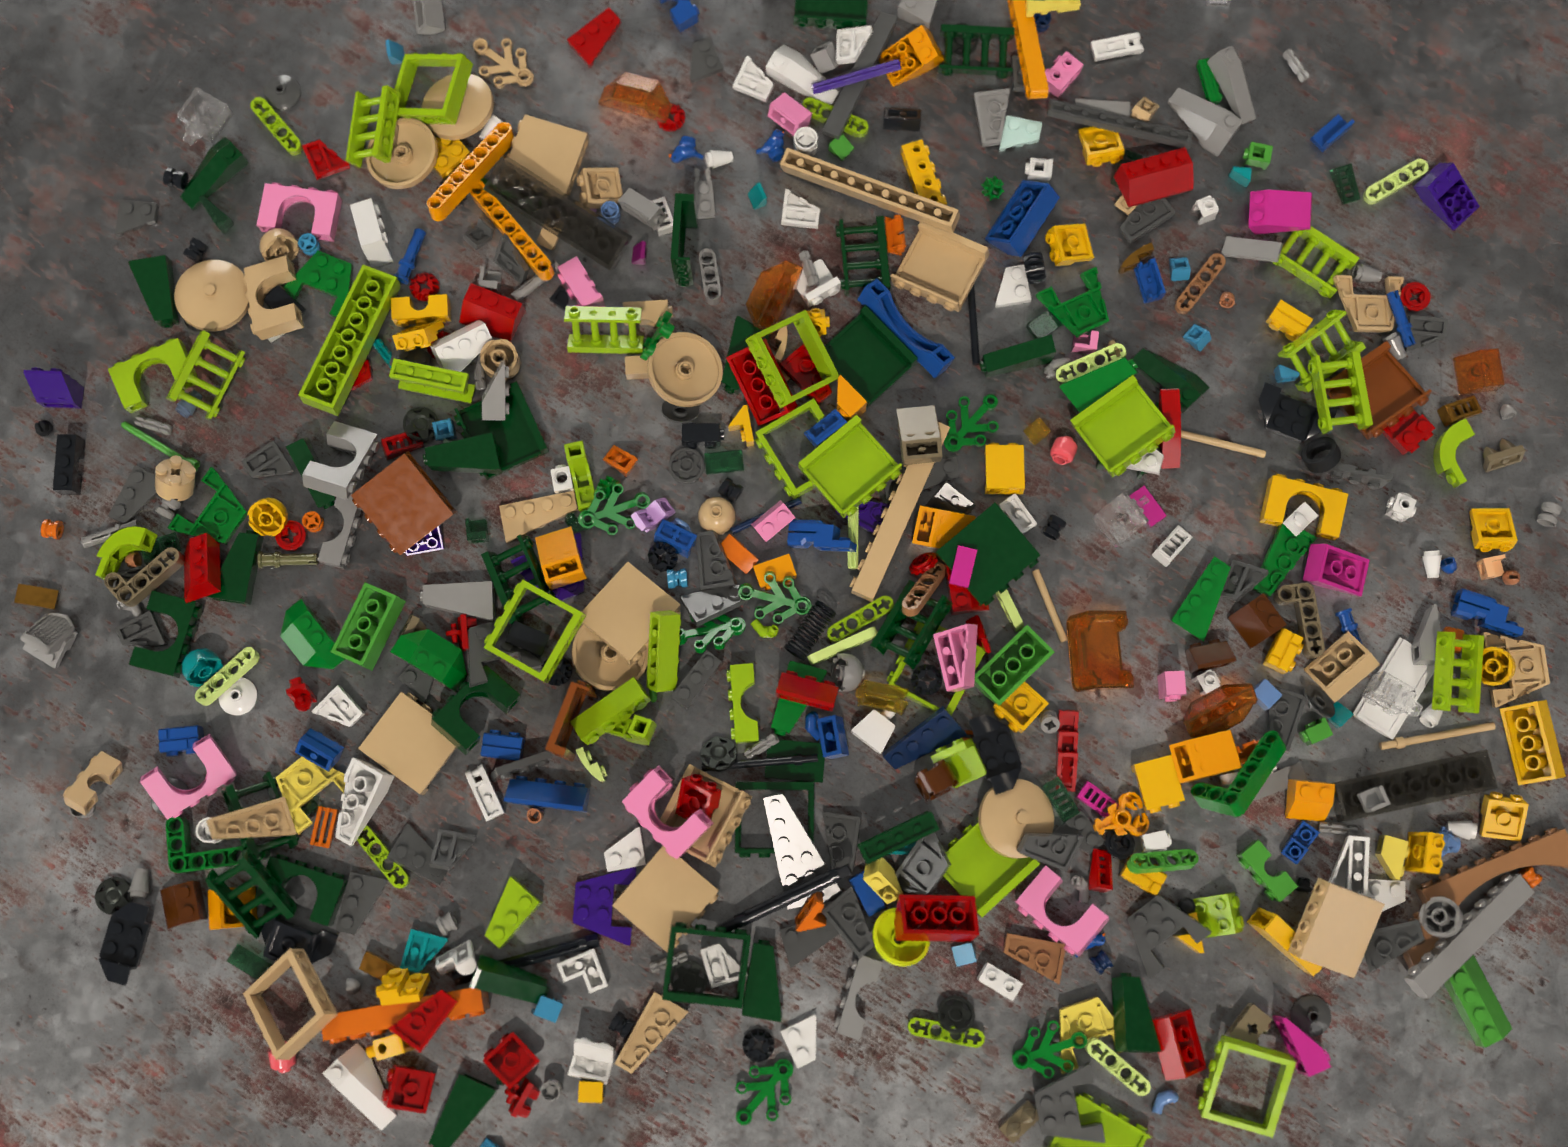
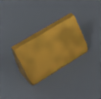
M370 951L365 952L359 967L360 970L381 981L382 976L387 975L389 970L400 968Z

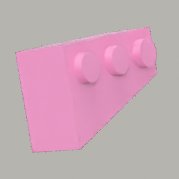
M577 256L557 267L559 271L557 276L562 285L566 283L569 288L566 290L571 300L575 298L578 303L575 306L606 307L603 296L600 292L598 293L594 282L589 278L587 271Z
M965 624L933 634L946 691L958 692L974 687L978 625Z

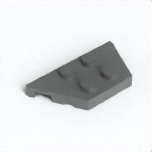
M934 832L919 839L895 873L903 891L914 892L918 895H930L950 867L951 863L937 833Z

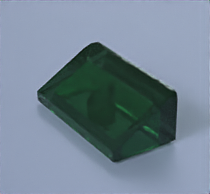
M1047 310L1028 322L1026 328L1032 337L1037 339L1047 336L1063 324Z
M741 449L704 453L707 475L744 471Z

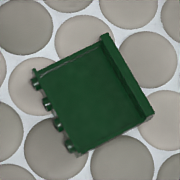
M795 0L794 25L802 28L811 26L818 29L834 28L835 30L866 26L868 0Z
M675 193L671 264L675 284L681 287H689V285H694L690 257H684L686 228L698 229L695 194Z
M867 306L863 307L860 310V314L825 345L839 376L841 375L867 401V408L915 366L918 359Z
M517 381L510 384L509 396H505V403H509V414H505V420H482V401L460 411L457 408L454 409L457 414L454 416V419L458 426L462 425L464 432H461L463 439L491 432L494 434L503 473L549 453ZM479 473L480 476L484 475L487 480L500 475L491 473Z
M996 502L935 553L952 571L958 545L977 550L969 587L966 589L976 599L979 606L983 604L985 606L989 605L995 599L993 597L994 594L998 591L1002 594L1010 587L1007 583L1012 579L1017 581L1024 575L1022 571L1026 567L1030 569L1039 562L1037 558L1041 556Z

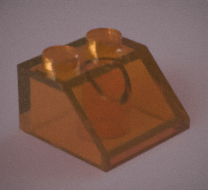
M1499 348L1478 350L1453 358L1459 394L1497 391L1505 385Z

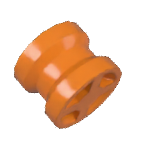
M309 511L303 515L302 524L308 531L317 533L323 529L324 520L317 512Z
M45 519L42 522L41 536L43 538L53 537L57 540L62 538L64 532L62 521L52 522L50 519Z
M1533 866L1524 867L1517 873L1524 878L1531 888L1537 886L1543 879L1540 874L1534 872Z

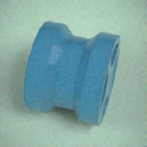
M310 233L301 235L298 245L306 255L313 256L320 250V243L314 235Z

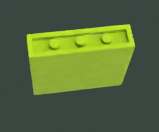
M1134 375L1070 420L1074 429L1112 478L1123 474L1129 465L1137 464L1141 461L1143 455L1154 452L1160 443L1169 441L1173 438L1174 433H1176L1175 427L1167 421L1139 386L1138 380Z
M855 415L798 463L799 469L843 518L847 515L849 517L858 510L857 507L861 503L866 504L872 499L871 495L876 491H882L890 479L895 480L901 474L902 464H898L861 424L862 420L858 415Z
M977 822L974 826L968 825L962 831L964 835L959 840L955 837L948 844L950 848L946 851V855L951 865L943 877L960 896H975L977 915L982 918L1038 867L1040 863L1030 857L1013 859L998 854L984 840L979 823Z
M1083 1092L1082 1095L1078 1093L1075 1095L1080 1125L1101 1122L1105 1143L1053 1136L1048 1147H1143L1147 1138L1151 1139L1152 1136L1146 1133L1148 1129L1138 1123L1136 1126L1128 1123L1130 1120L1128 1117L1121 1113L1116 1116L1111 1113L1112 1108L1102 1102L1100 1106L1093 1102L1094 1098Z

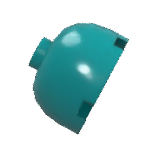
M199 648L189 652L184 658L182 674L191 686L200 687L216 674L223 665L221 659L214 651Z

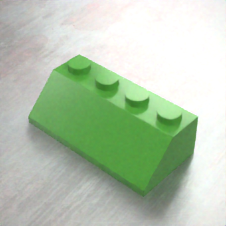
M365 582L331 653L373 671L406 601Z
M1026 625L975 674L974 686L984 696L1000 706L1055 652Z
M1472 955L1444 983V986L1475 1045L1486 1048L1502 1040L1513 1028L1475 956Z

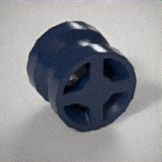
M1049 12L1046 15L1034 13L1038 33H1043L1049 28L1051 14Z
M1100 950L1095 957L1091 956L1088 958L1099 975L1103 974L1105 969L1113 967L1111 960L1103 950Z

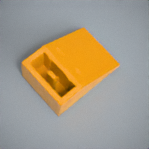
M920 25L884 50L879 58L881 64L895 59L900 61V70L886 74L893 87L931 71L944 62V56L930 29L923 25Z
M919 504L912 543L940 549L970 524L976 516Z
M572 526L535 537L541 568L549 589L553 590L587 579Z
M1231 730L1169 745L1180 783H1189L1242 768Z

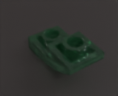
M176 532L158 537L151 553L141 551L146 565L167 548L172 547L179 552L182 551Z
M237 944L226 960L256 980L272 966L271 963Z

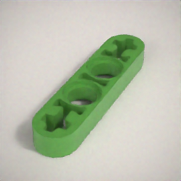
M1191 849L1136 853L1127 861V867L1134 874L1192 869L1198 863L1199 857ZM1167 857L1173 858L1176 864H1171ZM1150 858L1155 859L1158 862V866L1153 865Z

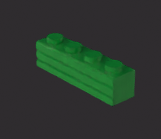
M1209 58L1198 60L1196 68L1207 101L1218 105L1222 100V94L1219 93V84L1216 82V78L1207 63Z

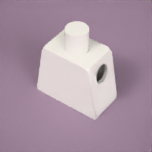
M886 706L881 714L874 709L851 730V733L880 755L896 727L890 722L896 712L889 706Z

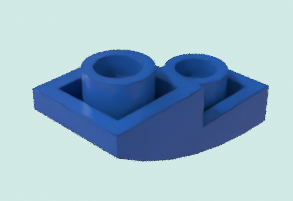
M1302 820L1280 853L1297 865L1320 832Z
M864 871L849 878V882L853 886L866 915L870 917L886 907L881 897L863 880Z

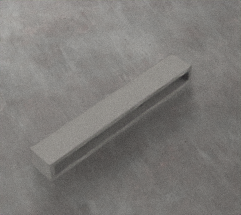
M1507 873L1500 878V882L1487 891V895L1477 901L1470 912L1463 915V924L1457 934L1438 940L1434 945L1435 947L1430 952L1425 953L1421 957V961L1417 965L1412 966L1403 979L1418 997L1430 998L1535 892L1520 874Z

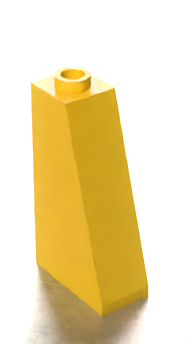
M1258 907L1248 919L1247 923L1301 970L1314 976L1322 969V966L1300 959L1288 952L1296 932L1277 914Z

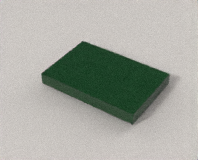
M779 740L777 744L767 749L766 758L788 757L800 753L802 755L818 754V762L803 763V765L798 766L794 764L765 766V778L823 783L825 758L823 757L821 743Z

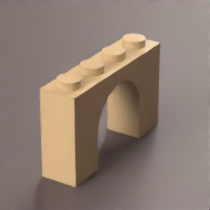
M285 255L244 268L245 276H243V280L247 286L245 294L250 305L248 313L252 318V324H250L252 333L261 340H265L304 328L302 312L294 303L275 309L264 308L263 300L272 288L296 280L294 264Z
M668 300L623 302V307L642 308L641 323H636V325H650L657 329L656 323L665 311L672 314L671 317H673V308L669 306ZM625 356L627 380L649 379L647 373L648 359L645 361L640 356Z

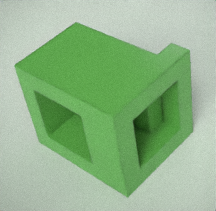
M1251 142L1248 148H1244L1242 159H1245V165L1266 170L1271 161L1273 146Z
M1324 717L1317 719L1316 722L1313 721L1305 725L1306 729L1299 732L1300 739L1307 746L1333 735Z

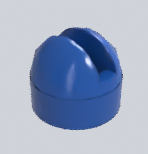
M1448 557L1441 561L1440 567L1445 573L1452 574L1457 569V563L1453 557Z

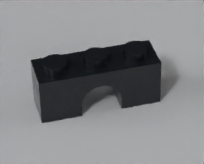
M57 434L53 491L61 495L81 494L82 477L77 472V460L84 457L85 440L78 435Z

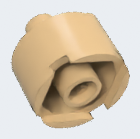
M505 339L491 340L482 347L480 351L481 365L490 378L493 377L501 362H498V359L505 360V366H509V378H505V382L518 373L521 360L511 342Z
M172 456L170 459L163 460L155 468L156 493L161 498L169 501L171 499L183 501L190 498L195 489L196 469L191 463L183 460L180 456Z

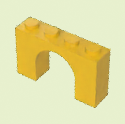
M1275 474L1268 479L1259 520L1260 523L1276 527L1280 526L1283 523L1289 498L1295 495H1304L1311 498L1319 509V520L1315 536L1332 541L1339 538L1348 493H1344L1339 488H1324V485L1319 483L1308 484L1302 479H1288L1283 474Z

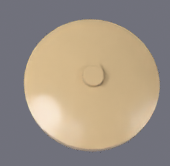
M470 74L456 125L426 124V126L434 135L446 140H460L477 133L489 121L494 109L493 94L487 83L480 77ZM452 75L440 79L428 90L423 99L422 108L443 109Z
M412 118L397 119L391 162L384 163L370 156L366 157L367 167L371 175L385 187L391 189L410 188L423 181L434 168L438 157V143L433 132L421 121ZM374 139L370 140L367 149L373 148Z
M206 260L191 266L182 274L176 284L174 300L178 312L189 325L202 331L214 332L232 327L245 316L250 307L245 294L247 286L243 280L244 273L237 266L223 260Z
M677 332L671 334L668 339L662 338L656 344L654 353L648 358L647 373L653 389L662 399L676 406L694 407L708 401L718 390L722 381L723 367L718 352L706 339L693 333Z
M584 625L578 630L572 643L571 656L576 672L582 680L599 690L614 691L633 677L638 680L648 664L647 648L642 652V658L637 663L633 662L629 666L626 659Z
M1017 779L1014 788L997 795H995L993 787L987 791L979 807L978 823L984 840L995 852L1013 859L1027 858V856L1016 851L1024 834L1052 833L1054 828V812L1048 797L1037 785L1026 780Z

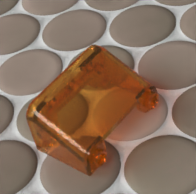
M1085 611L1071 615L1067 619L1072 686L1076 692L1134 688V677L1131 671L1123 670L1119 632L1124 631L1128 625L1126 611Z

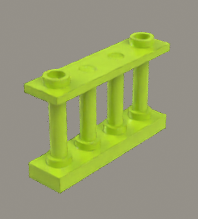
M388 85L382 86L381 96L369 98L359 91L356 92L345 161L358 168H361L363 158L370 156L384 163L391 162L401 94L399 91ZM379 104L378 114L369 115L370 106ZM377 122L376 131L367 132L368 123ZM374 139L373 148L364 150L365 141Z
M1312 226L1308 230L1291 231L1292 234L1282 246L1279 261L1272 263L1283 267L1316 289L1321 296L1331 299L1337 292V289L1333 287V277L1341 275L1345 268L1351 270L1359 260V257ZM1301 237L1307 241V245L1294 262L1285 255L1297 238ZM1318 248L1323 252V255L1310 272L1301 265L1312 249ZM1333 258L1339 265L1327 282L1317 277L1328 259Z
M566 306L564 322H572L573 334H569L567 351L572 353L641 354L643 352L644 336H637L636 323H641L642 308ZM579 322H590L592 334H580ZM598 322L610 324V335H599ZM617 323H628L629 335H618Z
M1336 309L1329 311L1324 319L1294 342L1286 344L1282 348L1283 350L1278 353L1279 357L1290 358L1300 373V381L1295 384L1298 391L1310 392L1313 389L1311 374L1307 373L1297 352L1305 347L1311 359L1318 354L1311 343L1317 336L1320 337L1330 354L1329 359L1325 362L1345 360V356L1352 351L1362 352L1366 348L1363 342L1351 340L1340 319L1347 314L1346 311ZM1332 325H1334L1344 343L1343 348L1339 351H1336L1325 331ZM1338 369L1322 370L1324 380Z
M203 330L200 331L166 399L175 402L177 399H183L207 411L205 418L212 419V417L215 418L220 410L218 405L238 367H242L245 361V357H243L245 352L238 351L237 355L223 349L210 342L211 340L208 339L210 333ZM202 349H209L232 361L233 363L229 371L227 372L202 359V356H200ZM194 365H199L224 378L220 388L194 376V373L191 372ZM185 382H191L215 394L216 396L212 404L210 405L186 393L182 389Z
M1352 351L1345 356V360L1321 363L1319 355L1310 359L1308 371L1312 377L1319 416L1318 427L1321 429L1322 434L1332 431V426L1356 423L1358 430L1367 429L1372 426L1373 421L1360 351ZM1347 369V379L1324 381L1322 370ZM1345 386L1351 388V397L1327 400L1326 389ZM1354 406V416L1331 418L1329 407Z
M393 358L389 377L400 380L398 389L472 404L476 387L475 385L468 384V373Z
M1437 631L1432 710L1451 711V705L1458 706V712L1479 713L1484 636L1463 634V640L1455 639L1456 632ZM1455 647H1462L1461 659L1454 658ZM1454 666L1461 667L1460 679L1453 678ZM1452 686H1459V698H1451Z

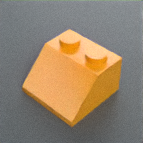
M840 375L837 382V411L848 422L855 415L860 417L866 412L867 401Z
M1288 779L1285 818L1325 821L1333 806L1335 784Z
M256 886L237 896L244 905L255 898ZM208 890L209 930L245 927L214 891ZM255 907L250 912L257 919V907Z

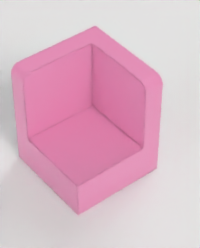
M1091 331L1089 335L1083 334L1077 338L1073 336L1072 352L1084 354L1096 352L1099 331Z

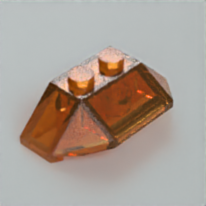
M625 72L605 86L598 102L599 105L663 123H666L672 108L660 81Z
M785 260L761 272L746 302V307L754 327L764 330L782 321L796 292L803 267Z
M1251 683L1223 685L1191 702L1183 718L1188 735L1198 738L1226 731L1243 722L1251 711L1253 704H1256L1258 701L1253 685Z

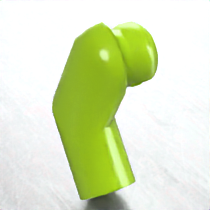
M755 619L750 624L762 638L776 637L779 632L778 626H763L758 619Z

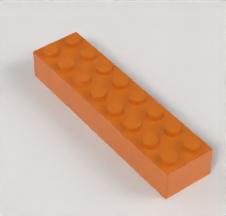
M470 987L447 992L459 1001L448 1016L450 1021L465 1018V1014H470V1017L486 1014L485 1010L490 1009L489 996L486 991ZM433 995L423 996L419 1002L383 1006L380 1004L338 1012V1015L322 1029L323 1041L330 1040V1044L347 1040L348 1036H350V1040L366 1037L369 1032L370 1036L386 1033V1029L397 1023Z

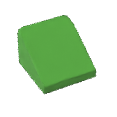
M842 134L839 140L834 139L829 144L828 150L839 160L843 161L854 150V147Z

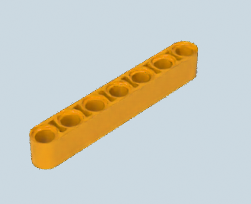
M1007 0L1012 27L1015 28L1014 38L1027 99H1045L1048 97V83L1034 15L1026 17L1025 4L1027 0Z
M502 122L496 125L427 200V207L434 221L444 220L509 150L514 137L509 123Z
M479 181L470 191L474 202L501 234H506L524 261L541 280L548 281L552 279L554 269L550 260L482 181Z

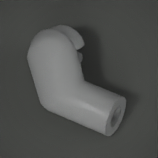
M1063 357L1052 360L1044 369L1046 377L1048 379L1054 378L1056 376L1055 370L1070 363L1069 358Z
M120 601L116 603L119 609L132 611L134 618L144 614L139 604L134 607H127Z
M1081 875L1072 876L1071 884L1079 891L1078 902L1088 903L1089 883Z

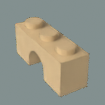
M103 751L94 756L85 771H81L78 774L75 783L66 788L63 796L65 805L86 816L98 802L97 793L90 789L91 785L99 781L112 785L123 771L121 761Z

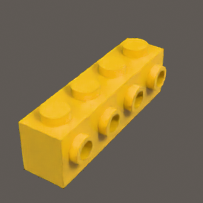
M923 139L901 145L900 153L914 194L947 205L945 195H941L940 180L934 174L936 172L933 161L930 162L928 157L930 156L928 145H924Z

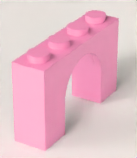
M276 182L272 184L265 183L257 220V226L262 232L281 228L286 210L295 203L307 202L315 208L312 235L317 240L334 242L342 205V199L337 192L333 190L319 191L312 187L303 189L297 185H290L289 187Z
M210 733L192 744L193 750L207 770L206 777L199 786L189 790L178 789L170 784L158 766L140 777V783L167 820L171 817L176 818L180 816L185 808L188 806L194 807L201 801L202 797L213 795L218 791V787L223 784H230L235 780V776H237L236 770Z
M658 766L632 790L622 803L629 813L637 817L640 825L652 833L654 840L661 843L666 848V852L677 860L714 823L701 809L696 811L680 827L667 826L658 818L655 811L656 799L672 781L671 777Z
M1045 866L1015 901L1018 906L1017 910L1025 917L1027 915L1034 919L1032 923L1042 930L1044 927L1049 932L1048 936L1056 943L1058 941L1062 942L1065 945L1063 948L1070 955L1076 954L1079 957L1107 924L1109 917L1092 904L1084 915L1070 926H1059L1051 922L1046 915V903L1063 881L1061 877Z

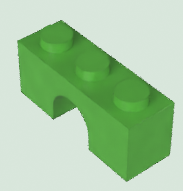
M1254 840L1237 854L1238 862L1245 870L1248 869L1253 874L1251 878L1257 885L1261 884L1266 890L1264 892L1271 901L1281 902L1298 885L1286 871H1280L1273 877L1266 873L1264 864L1272 855L1260 840Z

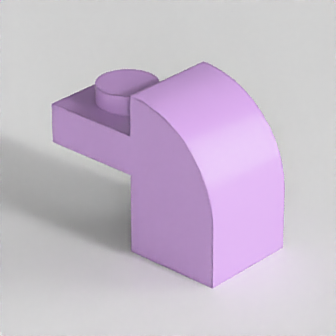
M663 497L654 500L646 509L634 512L631 518L634 520L637 528L648 533L656 529L663 519L668 520L676 512L667 499Z

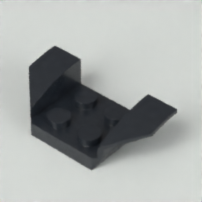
M1265 382L1258 400L1265 418L1266 430L1299 443L1321 433V429L1318 427L1319 416L1316 407L1280 394L1282 388ZM1329 407L1331 418H1335L1337 410Z
M987 714L968 720L973 732L971 738L987 770L984 778L987 781L990 780L995 795L1013 789L1022 768V763L1009 728Z
M130 902L112 914L113 916L110 918L99 954L100 958H98L107 981L126 986L130 971L140 965L151 929L150 922L146 921L149 906Z
M266 906L263 915L271 911L272 908ZM282 914L262 925L261 933L265 943L263 956L273 961H277L290 948L304 949L312 964L332 954L338 939V935L324 929L316 934L281 919Z

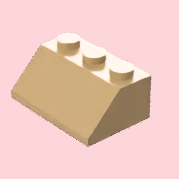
M1348 631L1303 670L1335 703L1380 664L1371 652Z

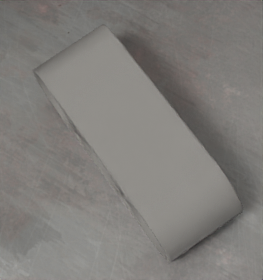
M706 248L699 253L702 282L706 302L711 306H715L722 300L715 253L713 250ZM705 257L712 258L710 262L703 261ZM712 274L715 278L708 280L706 276ZM711 292H716L718 294L714 298L708 296Z

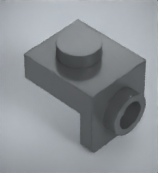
M481 217L478 219L475 227L464 233L463 239L477 250L492 240L494 227Z

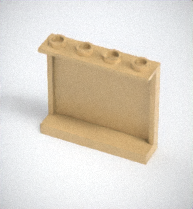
M524 114L523 120H520L518 123V134L516 137H513L512 150L506 156V166L504 170H501L499 180L504 187L508 185L557 200L559 205L566 207L589 143L588 134Z
M920 222L918 224L919 231L896 274H891L892 284L898 289L903 290L904 288L910 291L914 296L925 297L930 303L941 304L949 311L955 310L959 312L989 257L988 247L955 233L952 234Z
M627 562L582 610V613L587 616L581 626H586L626 659L628 665L631 666L633 662L637 663L643 656L642 652L646 648L648 649L650 612L671 610L681 614V604Z
M400 692L358 749L417 793L425 795L428 791L427 787L457 747L431 725V712L433 711L431 707L425 703L421 706L416 702L418 698L410 692L407 694Z
M689 764L682 778L691 774H699L702 776L703 781L714 782L717 784V788L722 790L719 807L714 809L711 820L714 824L686 851L716 868L723 857L725 848L732 840L735 829L740 825L745 810L750 806L753 796ZM682 779L660 818L665 825L670 827H680L687 821L675 814Z
M662 845L612 906L667 952L670 925H675V922L687 923L688 927H693L691 923L695 918L699 920L706 912L704 908L708 903L711 905L719 896L716 894L719 890L681 857L677 860L671 857ZM676 932L674 949L680 943L678 940L682 934L687 935V933Z
M1318 877L1288 952L1300 959L1355 978L1385 904Z

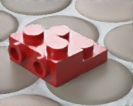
M1414 410L1409 416L1405 417L1403 415L1400 417L1399 422L1393 427L1387 426L1383 429V435L1402 455L1408 451L1412 454L1420 447L1418 443L1422 439L1426 442L1434 435L1431 431L1435 427L1423 414L1419 415Z
M691 774L682 778L675 814L688 820L696 811L701 809L712 819L713 810L719 807L722 790L717 788V784L714 782L703 781L702 776L699 774Z
M514 1032L506 1033L499 1040L500 1044L495 1049L492 1047L483 1055L485 1057L483 1063L509 1090L513 1089L540 1063V1060Z
M394 1064L393 1069L389 1068L387 1073L388 1089H384L382 1093V1101H384L385 1107L426 1114L436 1073Z

